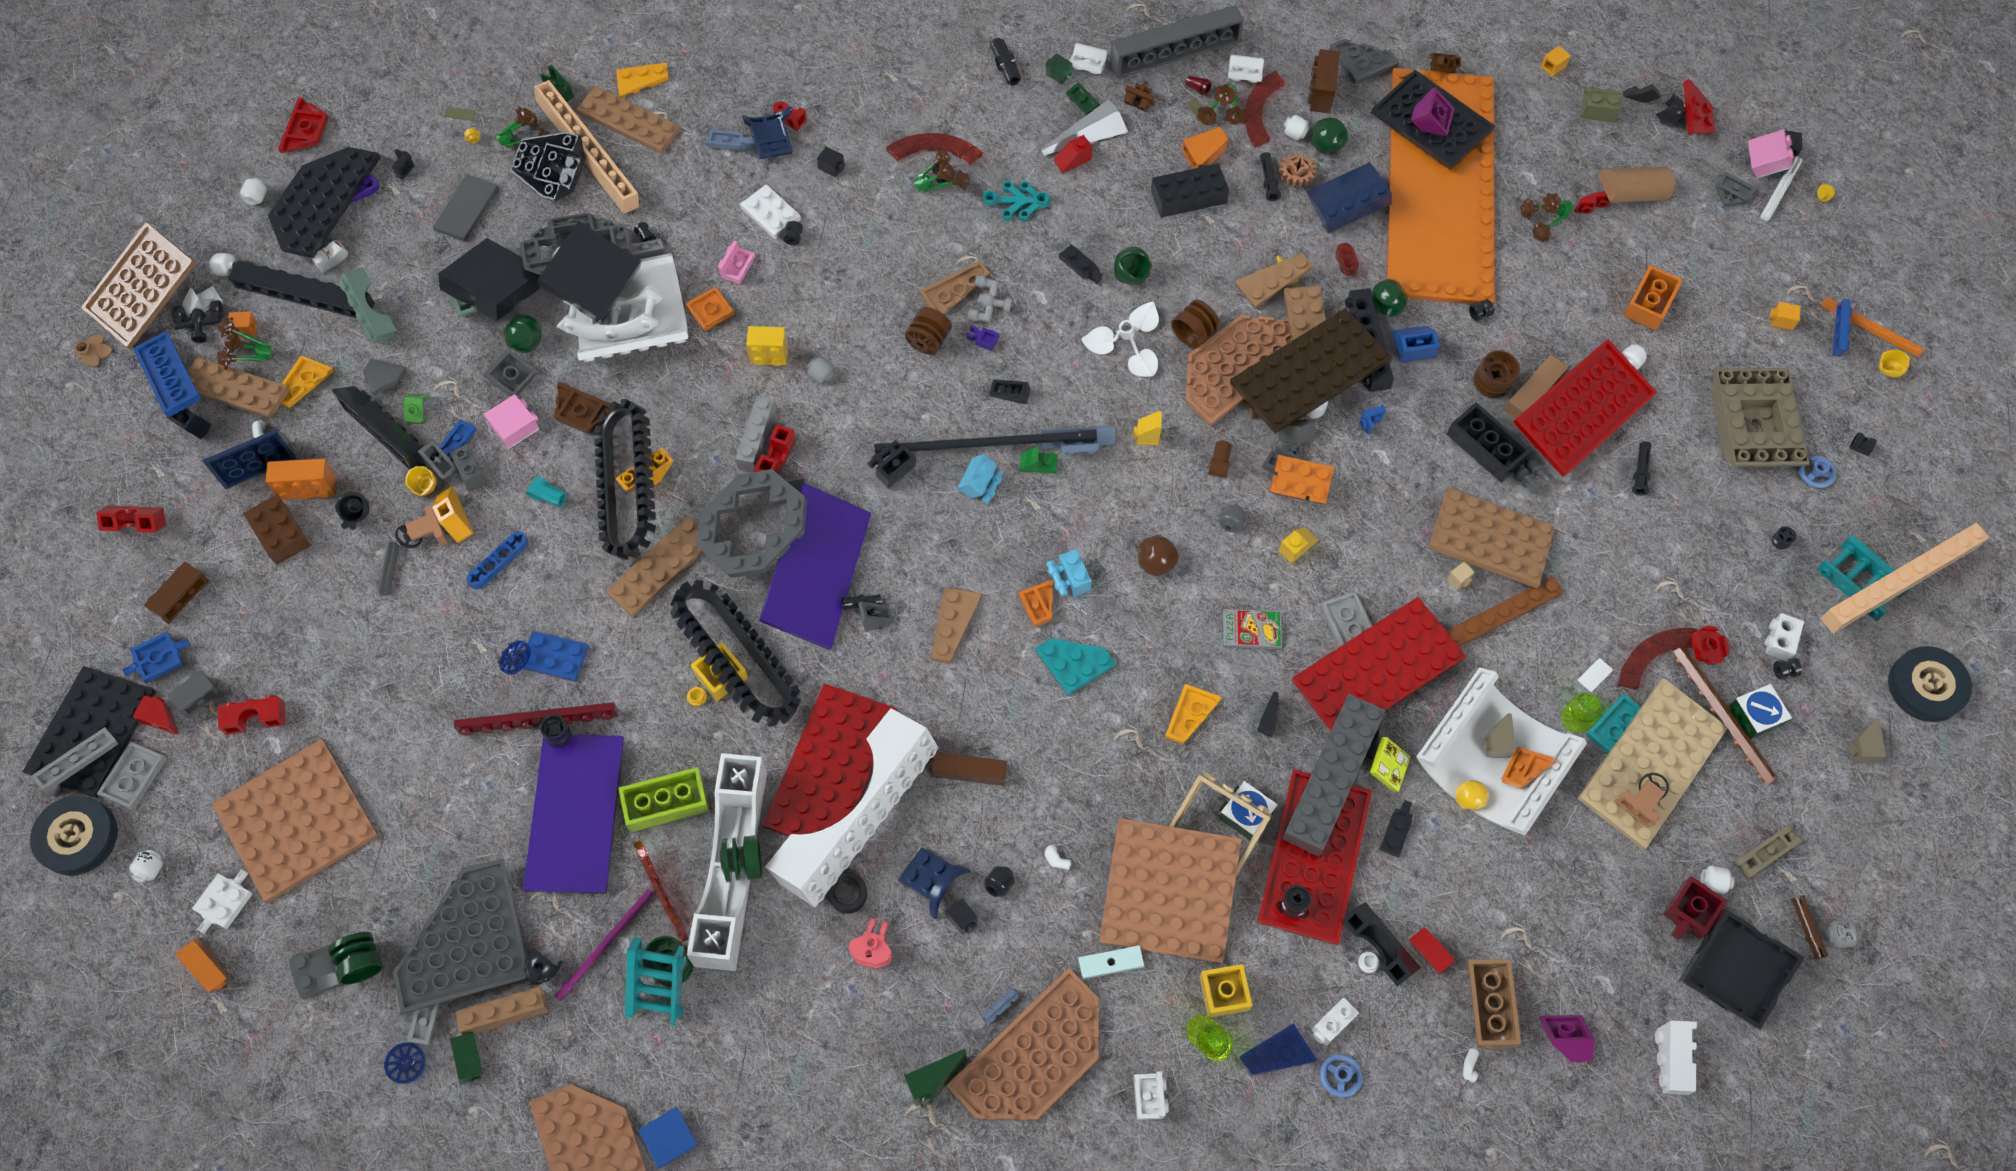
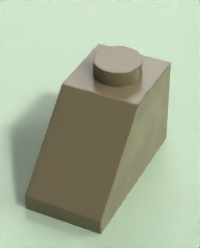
M1512 713L1505 715L1483 739L1482 746L1483 750L1486 751V757L1509 758L1516 752Z
M1875 719L1867 725L1851 743L1850 754L1853 756L1854 763H1879L1886 758L1879 719Z

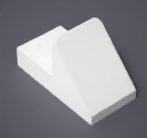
M213 286L198 294L191 287L182 303V307L190 318L193 310L200 309L204 313L209 310L211 301H220L221 303L223 301Z

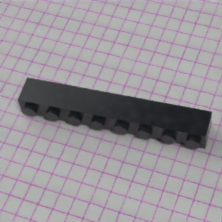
M237 261L228 277L234 287L356 318V312L349 305L345 291L332 282L326 283L316 278L310 279L299 274L274 270L264 265H254L248 261ZM365 292L366 302L372 309L375 303L371 295Z

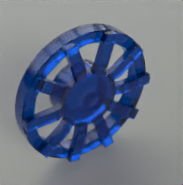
M521 640L509 643L508 647L501 652L502 655L500 660H498L500 670L507 675H513L521 671L530 658V646Z
M400 1043L388 1052L384 1062L385 1073L395 1083H411L423 1073L426 1057L423 1050L413 1043ZM403 1047H408L406 1054L403 1052ZM412 1047L418 1050L410 1056ZM398 1049L400 1052V1056L394 1054V1052H396ZM418 1054L421 1055V1060H414V1057ZM391 1056L397 1059L396 1062H389ZM415 1064H421L419 1070L414 1068ZM389 1065H396L395 1068L389 1071ZM399 1070L397 1077L394 1078L391 1074ZM412 1070L416 1074L410 1078L409 1072ZM402 1073H405L406 1080H400Z

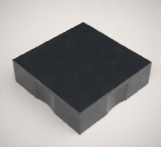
M578 221L538 278V285L559 299L569 302L581 313L602 325L615 306L619 295L628 287L641 268V261Z
M488 238L438 273L441 291L471 305L477 311L495 321L500 320L513 310L519 302L541 288L538 285L540 275L525 270L521 256Z
M1722 909L1679 978V981L1752 1027L1761 1030L1775 1007L1781 991L1791 981L1805 957L1778 940L1765 936L1755 926L1732 912Z

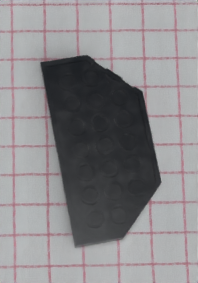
M347 147L302 165L268 214L275 236L283 252L308 258L315 257L358 193L362 184H364L365 179L381 159L379 153Z

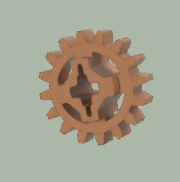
M1294 152L1293 156L1287 154V159L1282 158V162L1279 165V175H1282L1281 180H1286V185L1292 183V187H1295L1297 184L1301 188L1302 184L1308 186L1309 182H1313L1317 172V165H1313L1314 160H1309V155L1303 157V153H1301L1300 156H1297V153Z

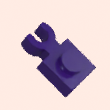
M970 325V331L974 333H966L968 340H976L977 346L993 351L1000 338L999 333L984 327L980 331L974 325Z

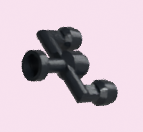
M220 301L210 302L209 311L212 313V317L206 318L202 310H193L189 321H184L186 311L183 307H174L172 317L175 319V329L194 327L195 332L191 334V340L194 343L206 342L207 335L202 331V325L218 324L221 322L222 303Z

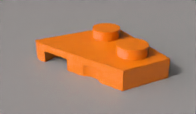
M1052 580L1018 592V597L1034 628L1052 620Z
M1517 747L1501 778L1502 783L1522 789L1555 763L1554 757Z

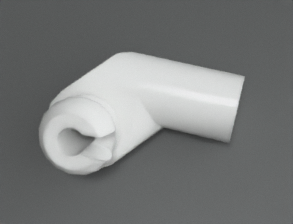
M263 420L255 421L252 424L254 438L264 434L263 430L266 428V423Z
M1049 845L1046 848L1045 857L1050 866L1069 870L1071 860L1060 858L1057 848L1053 845Z
M1469 1049L1463 1067L1464 1079L1472 1083L1478 1078V1073L1473 1071L1479 1056V1052L1476 1049Z

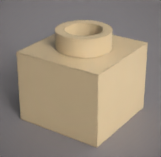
M1464 561L1450 572L1446 580L1456 590H1459L1462 586L1466 588L1472 583L1473 580L1471 578L1475 572Z

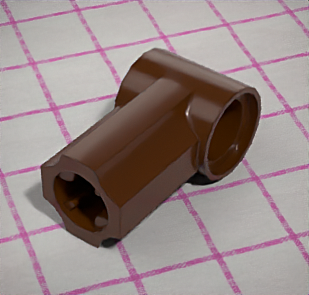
M1216 441L1208 475L1227 478L1230 464L1228 461L1232 444L1228 441Z

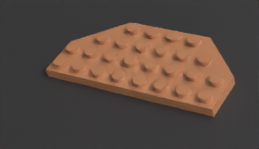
M1240 315L1188 354L1185 403L1210 427L1244 401L1243 397L1230 384V379L1292 341L1288 318L1279 320L1274 319V317L1259 316V318L1248 317V315Z
M1068 968L947 1084V1089L975 1119L1037 1121L1098 1061L1099 998Z
M571 1084L529 1101L551 1171H647L628 1111L625 1107Z

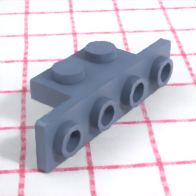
M1099 426L1042 430L1041 434L1097 429V440L1041 443L1042 449L1060 448L1061 452L1066 455H1074L1076 452L1092 454L1094 451H1099V445L1115 444V427Z

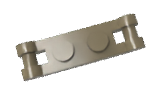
M1789 824L1734 863L1737 867H1741L1745 872L1744 876L1749 879L1804 840L1800 835L1797 836L1794 833V828ZM1786 835L1791 842H1788L1784 836ZM1748 860L1754 863L1755 866L1753 868L1747 863Z

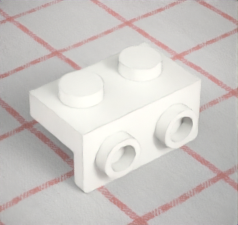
M1076 43L1074 53L1069 60V66L1076 70L1083 69L1092 74H1101L1106 64L1108 51Z
M1231 55L1228 78L1234 81L1242 79L1248 80L1251 83L1261 82L1264 59Z
M1162 1071L1156 1074H1134L1137 1120L1163 1119L1165 1113H1168V1100L1164 1099V1091H1166L1167 1084L1166 1078L1162 1077Z

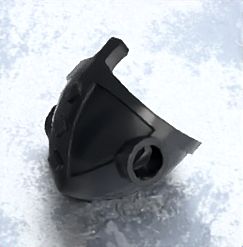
M533 947L524 963L527 981L531 985H540L548 982L551 978L555 977L563 961L560 960L558 965L555 966Z

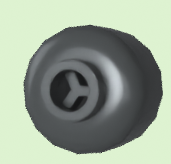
M1228 505L1224 508L1219 518V524L1226 532H1238L1244 525L1246 513L1239 505Z

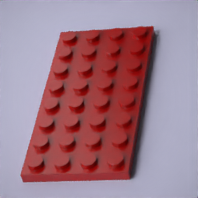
M1607 339L1519 415L1513 423L1554 469L1564 477L1658 392L1612 342Z
M1418 596L1292 677V682L1331 732L1348 694L1387 711L1465 660L1466 655Z
M824 683L765 818L763 828L788 837L791 834H810L833 826L851 813L860 803L874 768L873 753L867 738L890 709L897 711V708Z
M1293 769L1257 923L1338 946L1344 923L1342 919L1345 918L1372 790L1352 785L1324 850L1319 857L1282 839L1311 776L1310 773ZM1291 886H1303L1310 892L1311 904L1301 918L1290 919L1281 910V900L1287 889Z

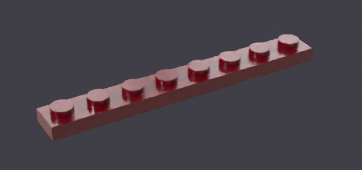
M615 702L458 719L454 720V728L459 734L464 736L472 735L475 732L491 733L493 730L511 731L513 728L520 727L530 729L533 726L540 725L542 720L551 714L560 715L567 724H571L573 721L591 722L593 719L600 718L602 720H610L613 717H618V708Z

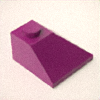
M1435 87L1415 106L1411 121L1421 131L1447 136L1455 108Z
M1582 1015L1539 1017L1551 1044L1568 1060L1578 1063L1593 1060L1595 1039Z

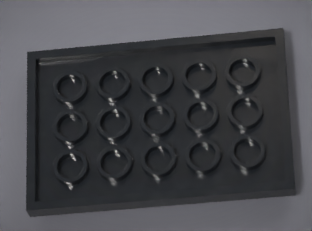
M1417 70L1410 73L1371 110V114L1450 171L1495 128L1494 124ZM1435 87L1455 108L1447 136L1421 131L1411 121L1415 106Z
M83 666L22 772L32 776L105 727L117 741L118 745L59 784L61 787L98 798L97 792L118 762L139 724L133 717L144 695L152 698L156 691L153 688Z

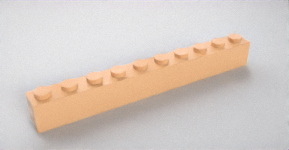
M548 80L535 85L536 102L560 133L569 132L581 136L585 154L584 164L623 214L639 208L638 192L553 84Z
M1975 523L1830 608L1820 619L1834 634L1979 548L1990 537L1978 523Z

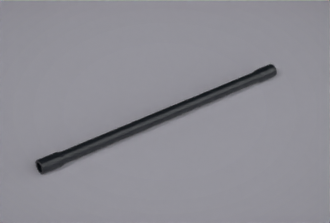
M1097 429L1076 432L899 443L900 446L896 450L903 445L910 451L1065 441L1097 440ZM888 443L874 444L875 454H879Z

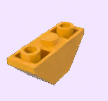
M663 447L652 453L651 457H648L652 459L653 466L649 467V469L653 470V477L649 479L653 480L654 485L662 480L673 463V459ZM634 466L616 477L617 482L626 493L635 492Z
M451 486L436 497L433 509L439 523L457 543H460L473 535L474 532L454 487Z

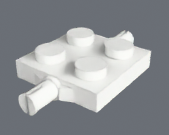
M241 869L234 880L225 878L219 873L216 875L192 908L205 919L197 929L198 931L205 934L211 924L220 925L228 929L252 896V893L241 885L248 875L247 872Z

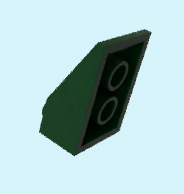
M965 1049L904 1075L916 1107L921 1105L922 1108L933 1103L932 1099H935L967 1061Z

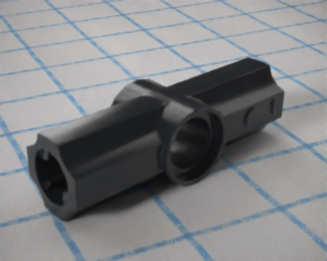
M995 38L990 43V48L995 56L997 69L1002 71L1007 84L1011 86L1017 85L1021 81V75L1016 67L1015 57L1012 52H1009L1004 39Z

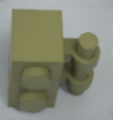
M1594 86L1592 88L1585 87L1584 94L1586 96L1581 105V118L1615 123L1621 111L1620 91H1614L1611 88L1607 90L1598 89V87Z

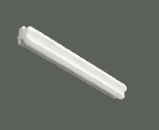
M1795 156L1792 159L1793 168L1785 171L1760 216L1762 220H1770L1802 163V158Z

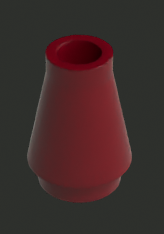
M1191 75L1186 79V85L1190 86L1200 95H1207L1211 90L1212 83L1209 82V79L1193 77Z

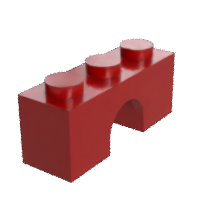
M777 424L769 439V451L766 456L761 454L754 472L772 469L779 475L796 442L793 429Z
M107 505L96 512L99 531H119L126 527H136L137 532L156 533L166 526L164 507Z
M269 695L263 699H247L245 702H228L223 706H218V729L225 735L246 732L247 720L255 715H259V722L265 728L286 725L285 702L279 696Z

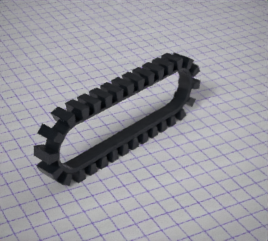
M621 399V404L615 401L609 404L612 411L610 415L604 411L600 414L599 418L605 422L603 427L595 426L594 433L601 437L594 439V445L598 447L595 449V456L599 458L595 459V466L600 468L596 469V477L600 478L596 480V487L601 489L597 490V498L601 499L597 501V508L602 510L598 511V519L602 520L598 522V528L604 531L599 533V540L605 542L602 546L605 552L619 559L628 560L629 556L637 558L641 555L637 548L639 545L648 548L651 544V541L644 538L647 532L655 533L656 525L648 521L656 520V513L651 511L655 509V502L650 500L655 498L654 491L650 489L654 488V482L649 479L653 477V470L649 469V467H653L652 459L648 458L652 456V450L648 448L651 446V439L647 437L651 436L650 428L646 427L650 426V419L644 416L647 411L643 407L627 399ZM630 415L632 423L637 528L632 538L620 545L617 533L612 435L618 421L624 416Z
M695 580L692 587L688 581L683 583L680 589L676 590L670 606H673L670 612L672 619L679 618L677 626L680 630L686 627L683 634L687 639L693 636L690 643L694 648L699 646L697 652L701 657L707 655L704 661L708 667L714 664L711 668L714 675L716 676L721 673L718 680L722 685L727 683L725 689L729 695L735 691L732 699L736 704L742 701L739 706L741 711L745 713L751 708L755 712L751 720L759 723L763 716L768 717V726H776L779 719L783 725L789 722L799 707L801 699L797 698L800 693L798 685L790 687L793 682L792 677L789 674L784 676L786 669L782 665L777 667L779 660L776 656L770 658L772 651L769 647L763 649L765 642L762 638L756 640L758 636L756 630L752 629L749 631L752 626L749 621L745 620L742 622L745 617L742 612L735 613L738 607L734 602L729 604L731 600L727 593L720 597L716 595L719 586L712 583L709 590L703 589V580ZM694 598L702 599L716 609L781 694L784 700L783 706H766L754 696L688 609L687 600Z

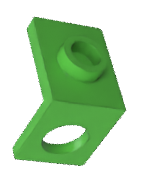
M412 393L405 396L404 421L423 423L424 400L429 399L430 395Z

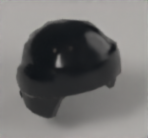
M1673 93L1671 98L1665 103L1668 105V108L1656 113L1662 124H1676L1685 114L1686 108L1684 107L1683 100Z
M347 492L338 499L335 510L344 521L341 527L343 529L349 527L351 530H355L356 524L367 517L370 506L366 497L361 493Z

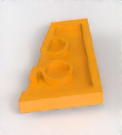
M667 63L616 69L619 97L622 99L626 98V95L630 93L636 94L640 92V89L645 87L651 88L669 80Z
M301 355L281 383L287 385L290 389L281 405L291 408L334 372L333 368Z
M1185 684L1165 738L1184 745L1222 700V697Z

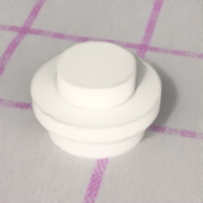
M1365 952L1358 959V965L1365 973L1375 972L1380 964L1379 958L1372 952Z

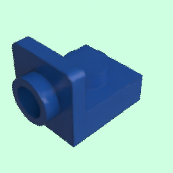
M1384 405L1363 411L1359 422L1367 435L1371 434L1374 424L1383 420L1386 413Z

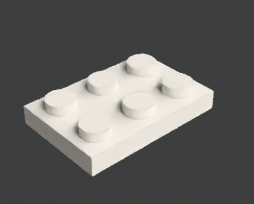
M764 185L740 203L741 209L774 239L786 231L785 227L788 221L798 222L801 220L800 215L768 185Z

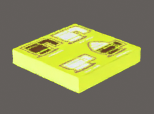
M1381 737L1369 773L1393 792H1399L1410 756L1388 737Z

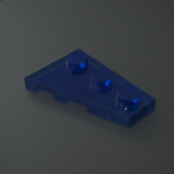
M1294 1023L1239 1057L1251 1076L1317 1062L1316 1057Z

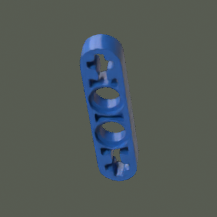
M521 531L512 533L471 570L466 578L470 587L481 589L519 555L528 545L526 535ZM516 539H519V540H522V542L519 543V542H516L515 540H516ZM503 550L510 551L509 555L504 558L500 557V553ZM495 563V568L488 571L486 570L487 564ZM476 577L477 579L479 578L480 580H479L478 582H476V581H473V578Z

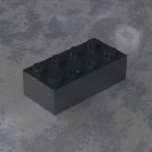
M1219 163L1152 178L1151 192L1161 218L1226 204L1228 200L1229 189Z
M1477 402L1451 423L1446 434L1501 483L1526 462L1532 451Z

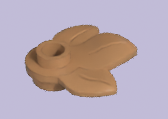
M101 334L92 335L87 341H79L74 347L75 354L82 358L84 364L92 367L98 366L100 359L110 356L113 350L108 345L103 344L104 335Z

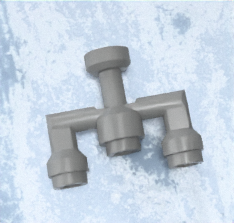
M984 275L976 276L975 286L979 288L989 287L990 292L980 293L978 304L986 308L985 313H981L977 309H969L968 320L990 323L993 312L992 305L1002 307L1004 312L1009 313L1012 299L1006 298L1004 301L994 298L999 281L987 279Z

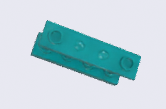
M1853 534L1840 546L1844 550L1831 563L1825 559L1816 569L1824 578H1827L1848 597L1895 571ZM1851 556L1859 564L1845 576L1837 567ZM1864 569H1867L1874 577L1861 589L1852 581ZM1911 588L1899 594L1898 597L1904 596ZM1888 602L1867 613V615L1878 621L1888 612L1883 608Z
M633 937L626 952L625 1017L634 1018L637 1010L646 1009L671 1014L670 1026H675L677 1019L682 1017L684 1006L681 1005L682 970L686 962V956L683 955L684 946H679L675 956L645 951L642 948V938ZM646 959L672 964L673 969L672 972L646 968L641 964V961ZM641 976L672 981V989L643 984ZM643 992L671 998V1005L643 1000L640 994Z

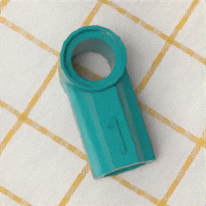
M538 476L535 477L526 491L530 498L536 501L543 500L558 508L563 506L567 496L565 491L550 485L549 482Z

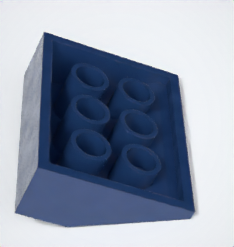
M1370 162L1306 191L1327 233L1392 204V193Z
M276 429L203 459V463L220 484L227 489L266 473L268 462L297 460L286 435Z

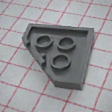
M1343 39L1330 45V50L1340 51L1339 63L1355 85L1399 66V61L1391 50L1374 49V46L1363 43L1361 45L1354 44L1348 39Z

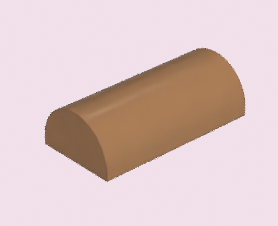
M1665 166L1604 169L1598 174L1610 203L1669 200L1675 188L1674 174L1670 168Z
M1511 959L1468 960L1477 1047L1480 1049H1508L1520 1046L1521 1037Z

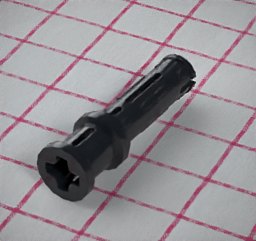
M1264 152L1260 155L1265 178L1263 186L1267 192L1266 199L1268 201H1276L1281 197V192L1278 190L1279 181L1274 175L1271 154Z
M1647 441L1639 443L1637 471L1633 475L1635 483L1632 487V493L1639 496L1647 495L1650 490L1648 481L1651 479L1649 463L1652 444Z

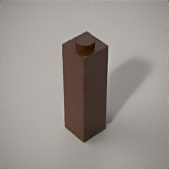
M936 752L934 758L930 759L929 770H932L933 777L999 786H1004L1007 768V761L941 752Z

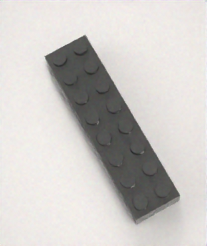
M1237 5L1127 37L1113 40L1111 44L1110 65L1116 77L1121 78L1240 43L1244 19Z
M1351 694L1347 695L1283 835V840L1320 857L1386 710Z

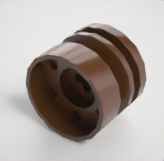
M1198 299L1193 300L1184 308V311H1181L1171 321L1172 330L1177 338L1191 348H1197L1207 339V336H1210L1220 324L1214 310L1204 301Z
M921 307L913 319L914 322L906 330L905 339L919 352L935 355L942 346L943 340L950 333L952 324L940 311L931 307Z
M1495 350L1488 353L1483 358L1473 377L1474 386L1477 391L1489 398L1504 396L1518 378L1520 366L1517 359L1509 352L1503 350Z

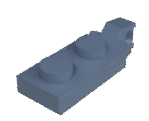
M710 129L707 140L708 147L744 151L745 149L755 150L753 138H749L742 132Z

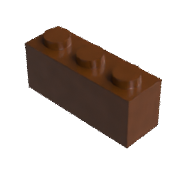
M184 561L162 583L161 587L148 598L144 606L152 614L169 625L209 580L200 571Z

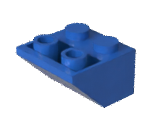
M1429 326L1392 330L1400 363L1436 358L1440 344L1436 331Z

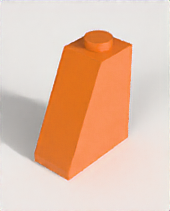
M1221 127L1184 139L1182 152L1192 169L1208 166L1226 151L1229 138L1227 133L1223 132Z
M199 936L175 953L208 993L213 989L217 992L227 984L225 979L229 975Z

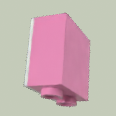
M1784 129L1748 140L1751 167L1757 178L1793 168L1792 159H1794L1792 149H1790L1792 140L1790 135H1786Z
M515 394L484 413L489 426L508 449L539 430L536 423L538 421L537 416L533 411L529 412L526 402L523 399L519 400Z

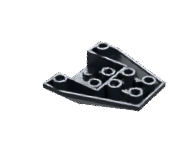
M569 132L523 138L510 171L541 197L558 201L574 191L584 165L585 154L581 136Z

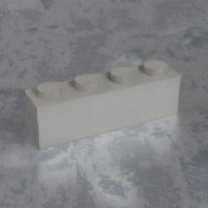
M756 396L735 458L739 470L754 472V468L763 453L777 411L774 399Z

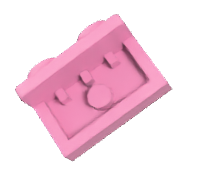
M733 241L732 245L727 248L724 259H721L718 264L721 278L740 284L755 259V253L739 248L738 242Z

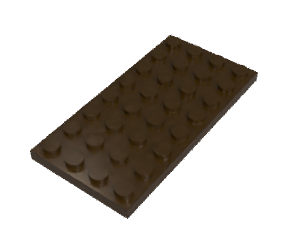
M1345 308L1230 379V384L1276 434L1391 362L1392 357Z

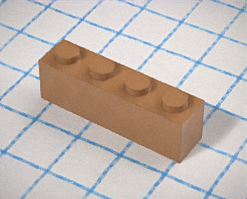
M1550 355L1509 400L1504 411L1516 419L1566 375L1568 366Z
M537 987L455 1012L459 1032L462 1035L474 1032L475 1035L549 1013L550 1011L546 992L541 987Z

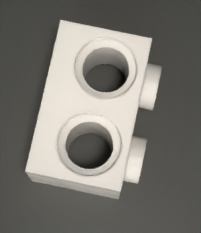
M1782 613L1776 619L1773 618L1769 625L1771 633L1767 636L1764 644L1767 646L1765 654L1784 661L1795 656L1804 621Z

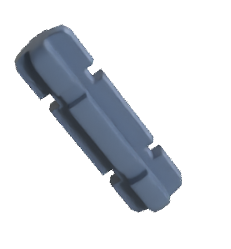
M1009 989L1005 993V997L999 998L990 1007V1010L987 1009L982 1016L986 1022L992 1023L997 1015L1000 1016L1011 1006V1002L1014 1003L1019 998L1018 993L1014 989Z

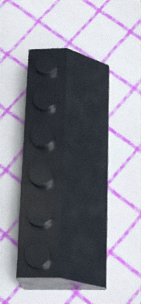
M356 386L332 390L342 408L409 470L415 466H426L417 452L424 444L420 446L417 443L416 437L411 433L408 435L401 423L398 422L396 424L389 412L386 411L384 413L378 402L375 400L372 402L366 391H360Z

